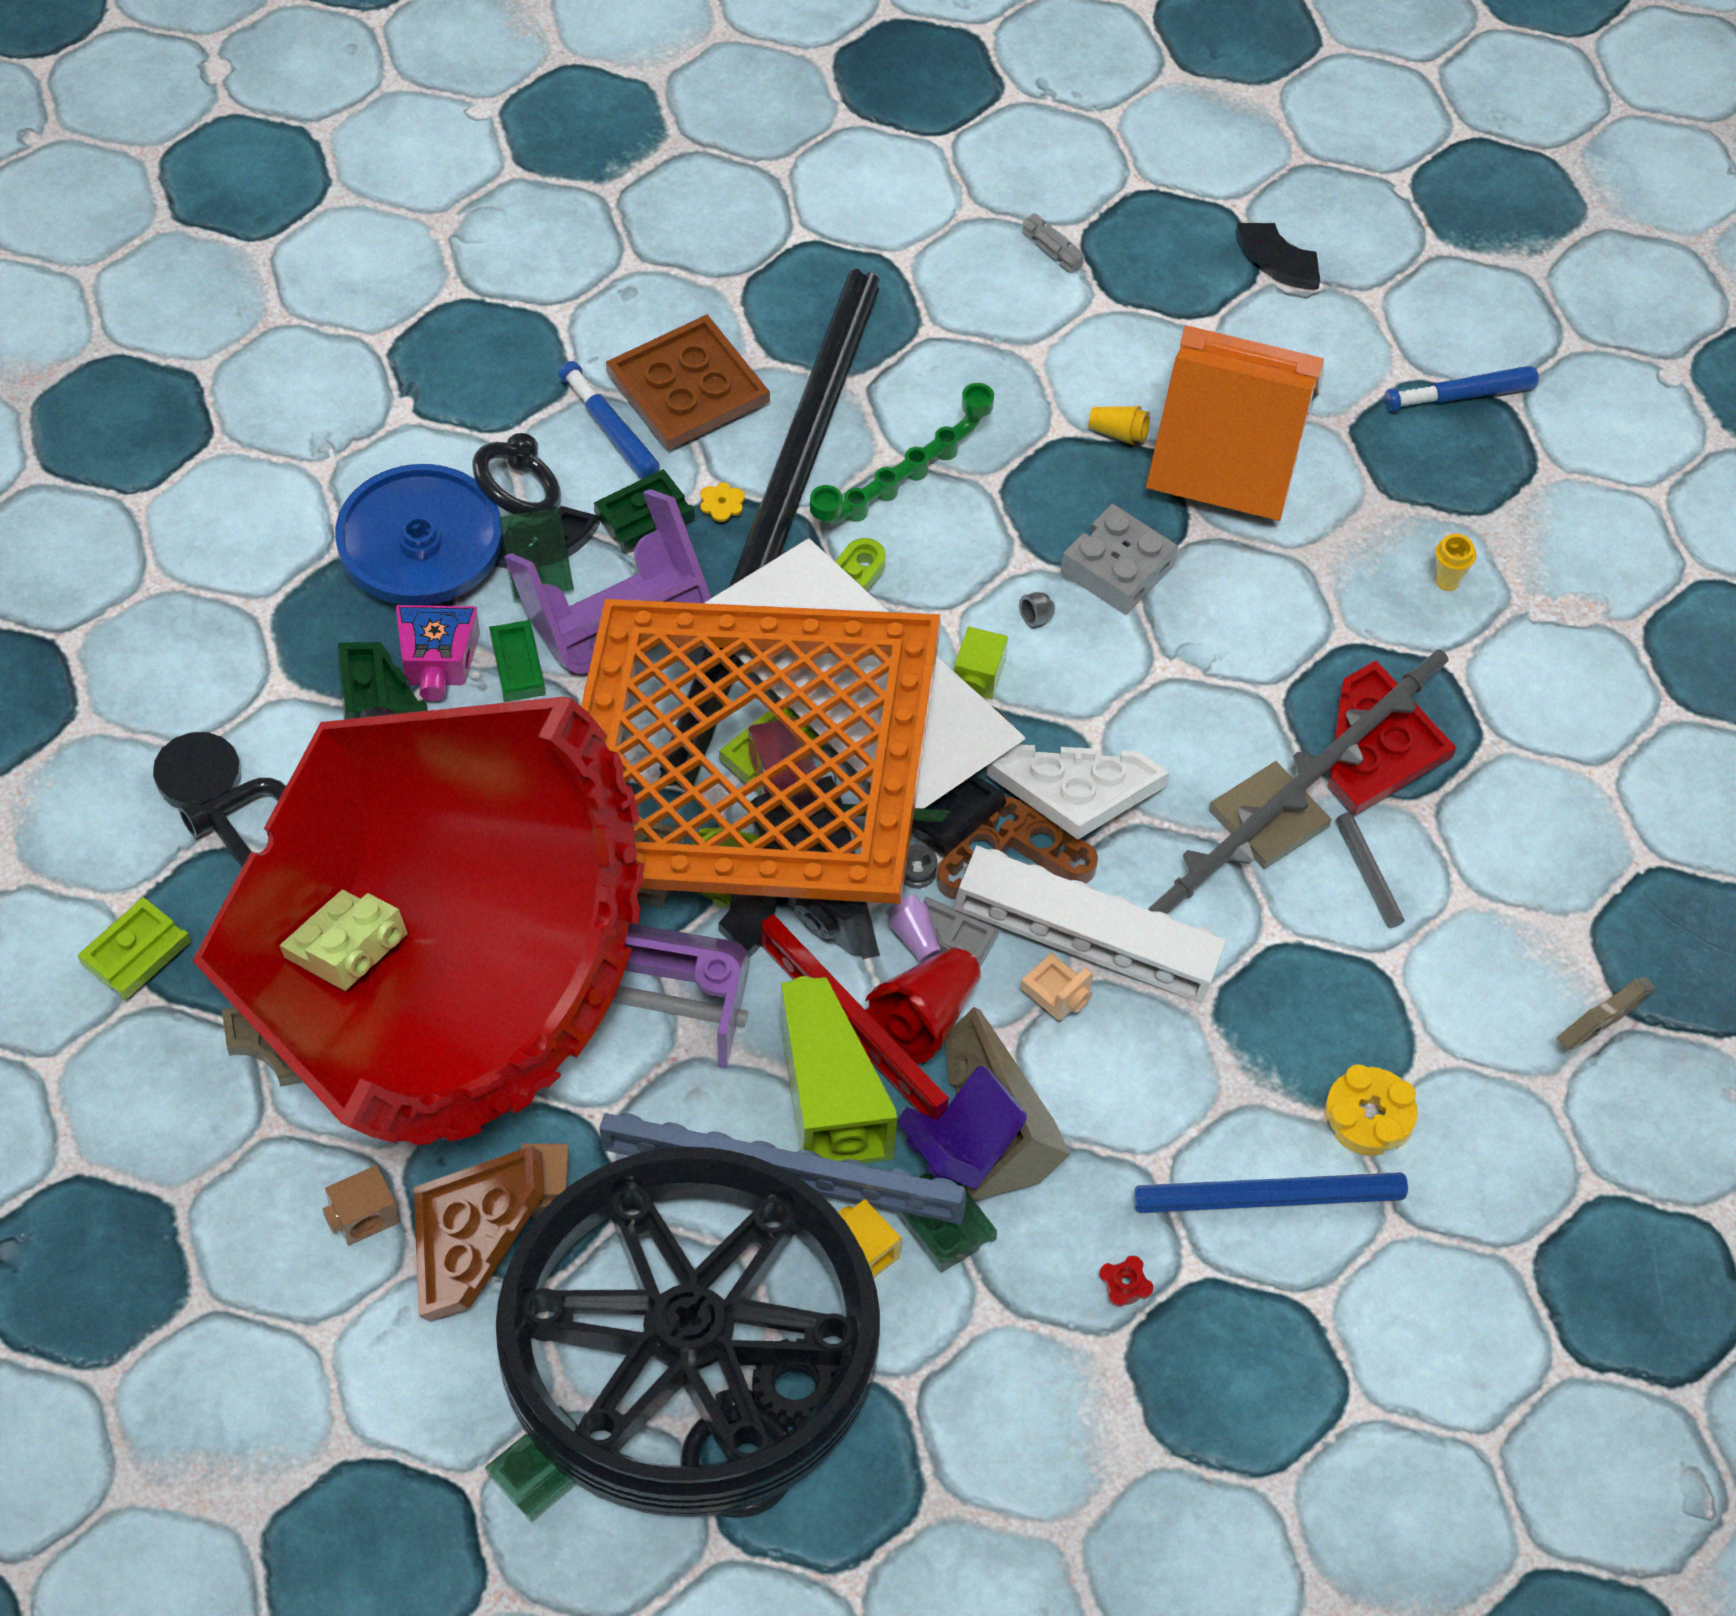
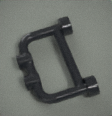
M270 777L256 778L245 782L204 805H201L195 799L179 807V813L184 825L194 838H198L213 828L240 866L243 867L249 854L253 852L224 813L261 794L271 795L278 801L286 785L282 781Z

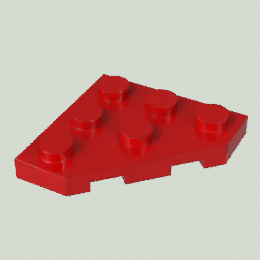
M1377 660L1343 679L1334 741L1351 727L1346 718L1348 710L1369 711L1398 685ZM1415 702L1416 709L1414 712H1392L1357 743L1363 757V762L1357 766L1338 761L1330 768L1328 786L1354 815L1364 811L1454 757L1457 747Z

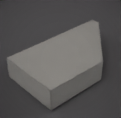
M926 896L923 902L927 903L936 937L943 952L954 947L966 950L975 956L981 968L998 938L999 928L956 911Z

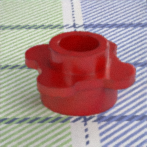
M1128 1256L1125 1262L1116 1265L1106 1263L1101 1267L1099 1277L1102 1281L1106 1282V1291L1112 1304L1116 1306L1130 1305L1137 1302L1140 1298L1146 1299L1151 1296L1153 1283L1146 1279L1142 1270L1144 1263L1139 1257ZM1129 1278L1131 1282L1124 1284L1122 1279Z

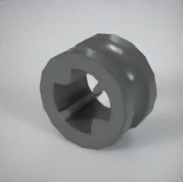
M920 844L909 846L904 885L910 888L921 889L933 883L936 878L938 859L931 848ZM912 862H922L923 871H913L914 866H912Z

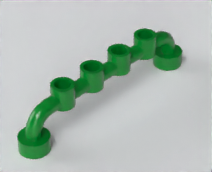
M984 383L967 385L962 392L961 402L962 410L966 415L959 423L953 427L944 426L939 428L935 432V439L924 447L909 448L905 453V460L893 468L883 467L878 469L875 473L874 481L862 489H849L844 495V501L843 495L838 488L831 485L816 487L810 494L811 514L816 519L827 524H837L845 519L860 522L868 515V504L876 498L882 501L895 499L898 495V485L905 478L914 481L924 479L928 474V464L936 457L941 460L953 459L958 452V442L973 432L982 417L992 412L994 405V392L992 388Z

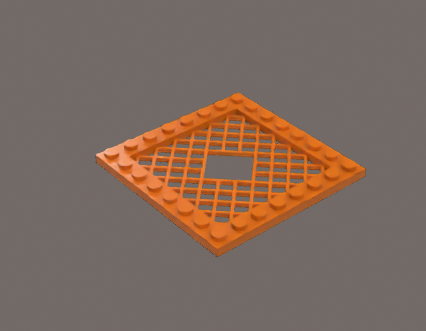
M605 599L581 707L593 717L606 733L603 740L608 749L619 754L625 770L623 772L624 782L626 783L633 778L643 789L634 795L637 805L651 797L661 808L644 820L639 816L640 821L636 822L634 826L635 837L644 833L652 841H635V848L637 850L636 861L644 863L643 884L639 889L901 904L941 630L940 614ZM656 645H663L670 654L654 664L644 653ZM698 647H705L713 656L696 666L686 655ZM741 649H747L755 658L738 668L728 657ZM783 651H789L798 659L782 670L770 660ZM825 653H832L840 662L823 672L813 661ZM868 655H874L882 665L868 674L855 664ZM639 661L646 669L635 676ZM679 661L688 672L671 681L662 670ZM721 663L730 674L713 683L704 673ZM764 665L773 676L756 686L746 675L759 666ZM806 667L816 678L799 688L789 677ZM848 669L859 680L842 690L831 679ZM888 673L886 691H883L874 681ZM654 676L664 687L646 697L637 686ZM696 678L706 689L689 700L680 688ZM739 680L749 691L736 700L731 701L722 690ZM781 682L791 694L775 704L764 693ZM824 685L834 696L817 706L807 695ZM867 687L877 698L860 708L850 697ZM632 694L639 703L628 709ZM672 694L682 705L664 715L655 704ZM714 696L724 707L707 718L697 706ZM757 698L804 746L737 789L690 741ZM800 701L810 712L793 722L783 710ZM843 703L853 714L836 724L826 712ZM883 706L881 724L879 726L869 715ZM648 710L657 721L639 731L630 720ZM690 712L700 723L682 733L672 722ZM818 718L829 730L811 740L801 729ZM862 721L872 732L855 743L844 731ZM625 728L632 737L621 743L623 729ZM665 728L675 739L657 749L648 738ZM837 737L848 748L831 759L820 747ZM878 740L874 761L863 749ZM640 744L650 755L632 766L623 754ZM683 746L693 757L675 768L665 757ZM813 753L823 764L805 775L795 763ZM856 755L867 767L849 777L839 765ZM658 762L668 774L650 784L640 773ZM701 764L711 776L694 787L683 775ZM788 769L798 781L781 792L770 780ZM831 771L842 783L825 794L814 782ZM872 775L870 795L868 796L858 784ZM676 781L686 793L668 803L658 792ZM719 783L730 795L712 806L701 794ZM763 786L773 797L755 808L745 796ZM807 788L817 800L799 810L789 798ZM850 790L861 802L844 813L833 801ZM694 799L705 811L689 822H686L678 814L677 810ZM738 802L748 814L731 825L720 813ZM781 804L792 816L774 827L764 815ZM826 807L836 819L819 830L808 817ZM867 810L863 832L852 820ZM669 816L679 828L661 839L651 827ZM713 819L723 831L705 842L695 829ZM757 821L767 833L749 844L738 832ZM800 823L811 836L793 846L783 834ZM845 826L856 838L838 849L827 837ZM687 835L696 845L674 843ZM731 837L740 847L718 845ZM775 840L784 850L762 848ZM820 843L828 852L807 850ZM861 847L860 854H850Z

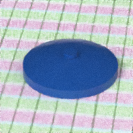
M410 464L383 471L358 486L349 495L339 512L335 527V539L341 565L358 587L370 595L387 602L421 606L437 604L459 597L484 580L500 555L503 531L498 506L484 494L473 477L446 466Z

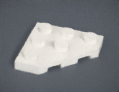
M1022 744L1016 745L987 765L986 773L987 776L1076 839H1080L1166 787L1169 779V772L1139 751L1121 750L1120 757L1095 755V749L1061 747L1060 753L1035 752V745Z

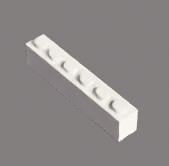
M977 845L959 886L953 907L956 911L1202 1003L1226 942V939L1216 936L1206 928H1194L1174 920L1166 913L1149 911L1133 905L1126 898L1104 894L1091 889L1081 881L1067 880L1049 873L1041 866L1027 865L1009 858L999 850L985 849Z

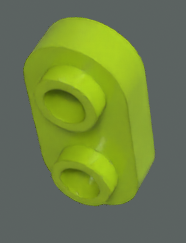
M859 538L849 543L835 562L868 592L885 569L886 552L878 541L870 538ZM860 563H869L870 565L863 566Z

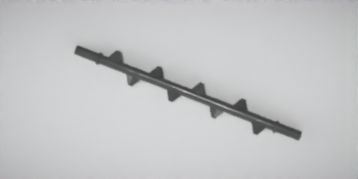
M1440 649L1434 651L1412 672H1407L1403 676V680L1369 711L1348 710L1346 718L1351 727L1319 756L1296 752L1293 755V760L1298 774L1262 807L1241 806L1237 811L1242 825L1212 852L1204 854L1187 850L1183 854V859L1188 873L1183 878H1177L1174 881V886L1147 910L1169 914L1185 898H1191L1194 895V890L1228 860L1250 864L1254 860V855L1249 841L1284 809L1305 810L1309 805L1303 792L1336 762L1360 765L1363 762V757L1357 743L1392 712L1412 713L1415 711L1416 706L1411 695L1422 690L1423 684L1449 661L1446 653Z

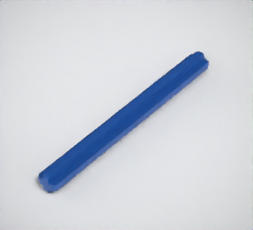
M1397 1172L1138 1185L1134 1190V1205L1137 1212L1147 1213L1403 1200L1408 1193V1183L1406 1175Z

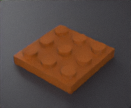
M708 314L606 361V372L667 451L770 402V391Z

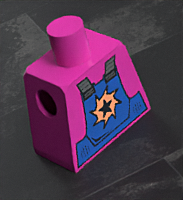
M397 605L396 613L404 674L408 678L410 685H420L419 695L423 699L439 701L445 697L446 685L461 686L467 681L480 635L477 606Z

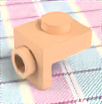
M1051 952L1021 980L1020 989L1058 1021H1061L1071 1011L1077 1013L1088 1003L1092 996L1090 988L1093 973L1084 968L1077 974Z

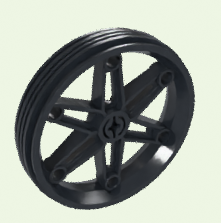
M709 1147L664 1148L638 1153L611 1162L574 1182L551 1201L526 1231L504 1276L497 1305L496 1339L503 1386L516 1418L536 1448L561 1473L597 1497L625 1508L663 1516L697 1517L718 1515L744 1509L764 1502L806 1478L828 1458L858 1419L872 1386L879 1351L880 1309L875 1281L861 1246L841 1215L814 1188L779 1166L754 1156ZM700 1198L731 1202L753 1209L754 1211L694 1270L653 1202ZM631 1209L641 1211L640 1213L635 1215H627L624 1213L625 1211ZM612 1218L638 1289L552 1290L543 1288L549 1275L563 1255L587 1232L607 1219ZM771 1221L781 1223L782 1225L768 1227L764 1224ZM794 1233L812 1249L825 1266L837 1289L844 1316L836 1313L825 1314L750 1300L785 1246L789 1244ZM649 1234L679 1285L668 1289L662 1294L659 1293L639 1238ZM751 1243L760 1248L725 1299L708 1289ZM545 1311L554 1313L549 1318L541 1319L536 1317L538 1313ZM574 1314L645 1315L643 1323L644 1332L574 1322ZM734 1323L804 1333V1341L732 1340ZM835 1336L843 1341L837 1344L826 1343L823 1339ZM531 1338L543 1342L554 1341L626 1355L578 1426L568 1419L556 1405L542 1382L535 1364ZM652 1356L666 1366H669L624 1415L615 1410ZM716 1361L719 1363L741 1419L732 1424L728 1423L698 1370L710 1366ZM740 1365L838 1366L830 1386L814 1409L796 1427L770 1444ZM683 1386L728 1461L692 1466L666 1465L639 1460L621 1454L619 1451ZM597 1431H607L612 1434L603 1440H596L590 1437V1435ZM748 1443L757 1446L759 1449L755 1452L744 1453L739 1451L737 1447Z

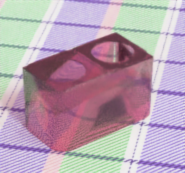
M790 717L793 722L797 720L796 717ZM779 720L749 725L748 756L756 777L804 746ZM811 753L795 763L805 775L816 769ZM786 769L770 781L782 792L797 782L798 779ZM818 779V780L815 781L814 783L819 787V779ZM761 786L763 794L769 793L763 786ZM804 788L789 798V800L796 807L811 804L817 798L807 788ZM780 804L771 811L783 810L785 808Z

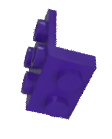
M979 1066L974 1070L938 1120L906 1107L897 1119V1123L908 1136L906 1143L928 1161L926 1168L934 1177L954 1180L977 1189L1025 1124L1027 1113L990 1069Z

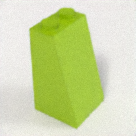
M802 976L790 982H782L780 1029L799 1149L809 1150L819 1154L822 1158L837 1161L853 1159L862 1163L894 1160L897 1127L896 1109L826 977L814 979Z

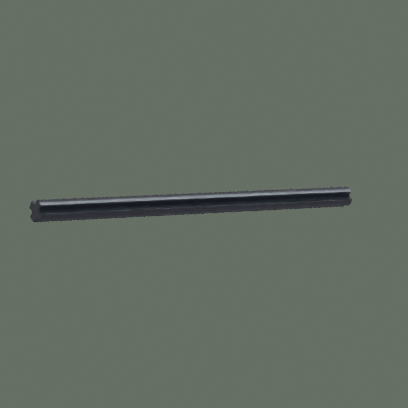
M853 269L847 276L729 587L773 561L781 554L879 292L877 286L880 279L873 272L863 274L859 269ZM706 648L700 663L713 656ZM735 654L728 657L737 667L739 666L740 659ZM719 663L704 674L713 683H716L730 674V672ZM695 678L687 697L690 700L706 688ZM731 685L722 690V692L726 696L729 693ZM713 696L697 706V708L708 718L722 709L723 705ZM688 712L678 719L676 727L684 733L700 722ZM717 724L690 741L704 756ZM681 746L665 758L677 768L693 756ZM701 764L683 775L693 786ZM660 765L659 770L661 774L659 778H662L668 772ZM676 781L668 785L671 786L677 784L679 787H681Z

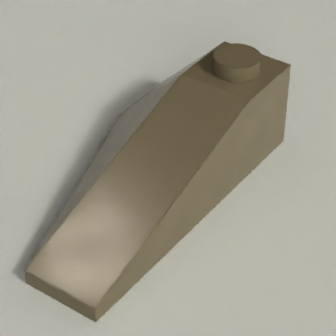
M973 1007L951 1029L945 1040L949 1084L955 1086L957 1095L974 1070L979 1066H984L994 1073L1027 1113L1025 1124L977 1189L966 1186L970 1197L980 1200L1041 1183L1070 1153L1055 1120L981 1010Z

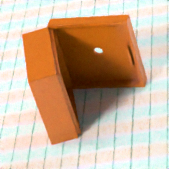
M1185 325L1180 342L1181 348L1175 357L1146 488L1280 521L1286 505L1313 393L1319 395L1322 384L1324 358Z

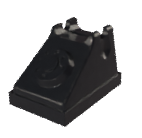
M842 801L834 802L844 812ZM825 807L824 811L808 817V819L820 830L835 820L836 817ZM799 823L784 833L783 836L793 846H796L811 836V834ZM845 826L827 837L838 849L852 840L850 831ZM775 840L763 847V849L784 850ZM820 843L807 850L828 852ZM777 897L779 905L796 910L801 920L814 933L824 939H832L851 955H862L863 959L880 955L867 902Z

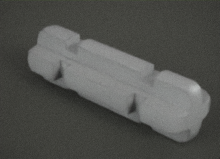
M1033 213L1028 218H1025L1022 231L1032 240L1037 238L1035 243L1056 261L1061 259L1060 264L1069 272H1074L1083 265L1084 254L1074 245L1069 247L1071 243L1051 225L1047 224L1045 226L1047 222L1038 214Z

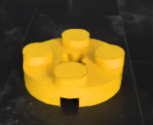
M1360 1064L1353 1065L1331 1086L1325 1103L1324 1115L1327 1123L1329 1120L1330 1126L1335 1131L1334 1137L1345 1148L1366 1156L1383 1155L1384 1150H1390L1396 1146L1398 1149L1409 1140L1418 1116V1107L1415 1101L1416 1092L1409 1082L1402 1080L1392 1072ZM1368 1103L1378 1106L1383 1115L1375 1114L1373 1119L1364 1116L1365 1109L1360 1106L1363 1104L1367 1105Z

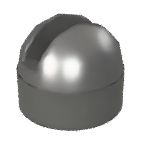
M1033 592L1020 598L1019 609L1024 622L1029 627H1036L1052 618L1055 613V604L1046 593Z

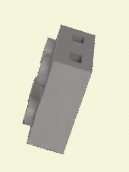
M1112 503L1092 523L1091 535L1088 536L1083 532L1063 553L1061 573L1113 608L1127 615L1175 565L1178 545ZM1125 542L1130 546L1127 548L1123 543Z

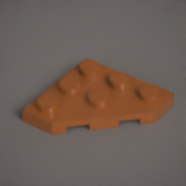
M529 1146L414 1187L418 1312L421 1318L431 1322L471 1307L544 1196L541 1151L533 1146Z

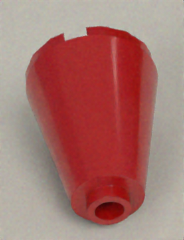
M955 947L950 948L877 985L866 996L865 1001L869 1000V1008L866 1011L915 1063H925L939 1052L979 983L981 970L978 961L973 954L966 950Z

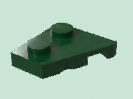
M381 642L338 643L337 658L344 719H354L362 711L372 707L388 708L394 714L428 711L425 701L423 699L418 701L408 687V678L400 668L392 663L391 655Z

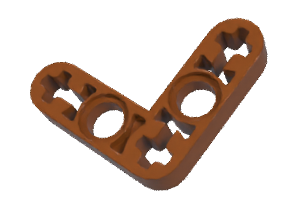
M1005 797L1006 804L943 858L938 866L937 887L945 897L956 899L962 879L958 878L952 882L949 880V874L952 876L958 875L963 869L964 862L969 865L974 853L970 849V845L978 840L989 842L994 849L1004 854L1011 847L1052 874L1070 881H1081L1085 884L1091 881L1096 873L1098 855L1096 850L1081 838L1076 839L1020 800L1013 797ZM1009 814L1014 816V821L1008 819L1003 823L999 833L995 831L998 827L999 816L1003 818ZM1044 833L1049 835L1054 843L1050 847L1039 848L1031 843L1030 838L1035 834ZM1061 846L1065 847L1064 852L1060 851ZM1080 858L1085 860V866L1082 864L1077 865L1076 868L1070 866V861L1076 862Z

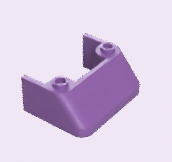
M651 489L643 492L657 530L643 536L635 546L634 560L639 574L573 605H568L564 593L559 588L541 583L533 562L513 553L504 556L527 616L564 668L577 674L589 672L605 599L705 603L711 599L674 497Z
M630 924L625 946L632 948L625 971L695 982L704 993L725 998L717 1032L718 1067L727 1068L736 1030L737 1015L741 1008L749 972V955L747 950L740 943L732 940Z

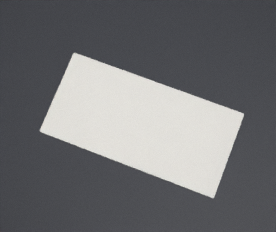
M806 539L705 602L707 604L889 612L811 539ZM741 649L734 653L744 664L755 658L747 649ZM783 651L770 660L782 670L798 659L789 651ZM825 653L813 662L825 672L840 661L832 653ZM868 655L855 663L866 674L882 665L874 655ZM938 656L936 657L915 808L923 809L1026 739L1024 735ZM764 665L753 670L762 681L773 676ZM804 667L789 678L800 688L816 677ZM846 669L831 680L843 690L859 679ZM888 673L874 681L883 691H886ZM781 682L771 688L781 699L791 694ZM822 685L807 696L819 706L833 697L834 694L826 686ZM865 687L850 698L862 708L876 699L877 696ZM800 701L789 706L800 717L810 712ZM843 703L826 712L836 724L853 714ZM883 706L869 715L879 726L881 724ZM818 718L808 724L819 735L829 730ZM859 721L844 732L856 743L872 731L862 721ZM837 737L827 742L838 753L848 748ZM878 740L863 749L874 761ZM856 755L847 760L857 772L867 767ZM872 775L866 779L870 784L872 782Z

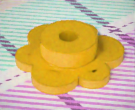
M726 482L718 483L716 487L707 486L700 492V498L703 501L700 509L705 514H711L713 520L725 522L731 515L737 516L742 513L741 504L745 500V493L740 488H730V485Z

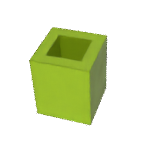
M970 626L967 627L954 665V672L981 697L993 700L1006 661L1008 636Z

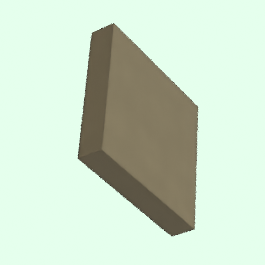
M1274 761L1211 801L1209 811L1232 834L1242 825L1237 811L1241 806L1262 807L1293 778L1277 761ZM1306 791L1303 793L1309 806L1305 810L1284 809L1249 841L1254 859L1263 869L1274 864L1330 827L1332 819Z

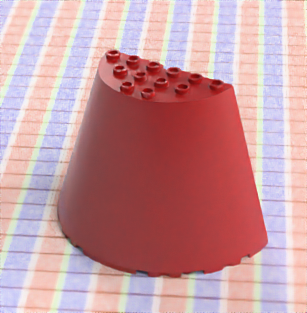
M565 696L320 722L263 828L268 836L267 846L260 853L249 854L192 961L341 1124L373 1138L393 1143L407 1141L415 1145L432 1144L434 1140L442 1138L454 1141L481 1132L482 1125L508 1111L517 1114L532 1103L534 1095L539 1089L549 1088L560 1078L561 1074L556 1071L557 1068L569 1055L576 1058L579 1056L610 1007L622 980L632 948L625 946L630 923L638 925L641 906L638 904L637 894L643 884L644 863L636 861L637 850L635 848L633 824L640 821L632 786L626 785L623 779L624 766L617 752L608 749L603 740L606 733L593 717L575 700ZM342 889L360 899L369 893L399 909L408 933L346 991L284 958L279 946Z

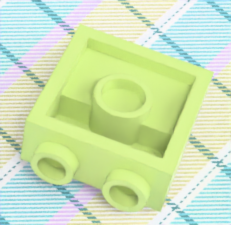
M342 889L279 946L284 958L346 991L408 933L399 909L369 893L360 899Z

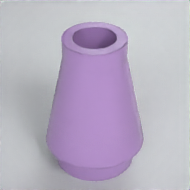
M917 895L905 897L901 900V904H893L887 910V915L890 918L888 925L916 956L919 964L943 952L936 937L927 903L921 902Z

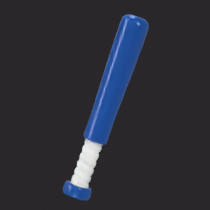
M575 361L565 363L558 372L559 378L563 383L570 384L580 398L583 399L586 403L585 408L598 422L636 474L643 479L660 470L659 462L614 411L601 394L596 393L582 375L581 366Z
M1524 366L1433 383L1430 387L1398 391L1396 388H1391L1385 391V405L1389 412H1398L1402 406L1433 401L1435 403H1443L1531 390L1537 387L1539 374L1535 367Z

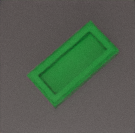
M525 620L490 626V638L504 702L545 696V685L531 621Z

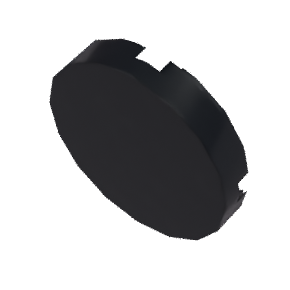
M190 732L175 737L161 748L154 760L153 778L159 793L163 795L164 800L171 806L179 808L195 799L201 805H204L238 787L241 779V764L234 746L223 737L209 732Z

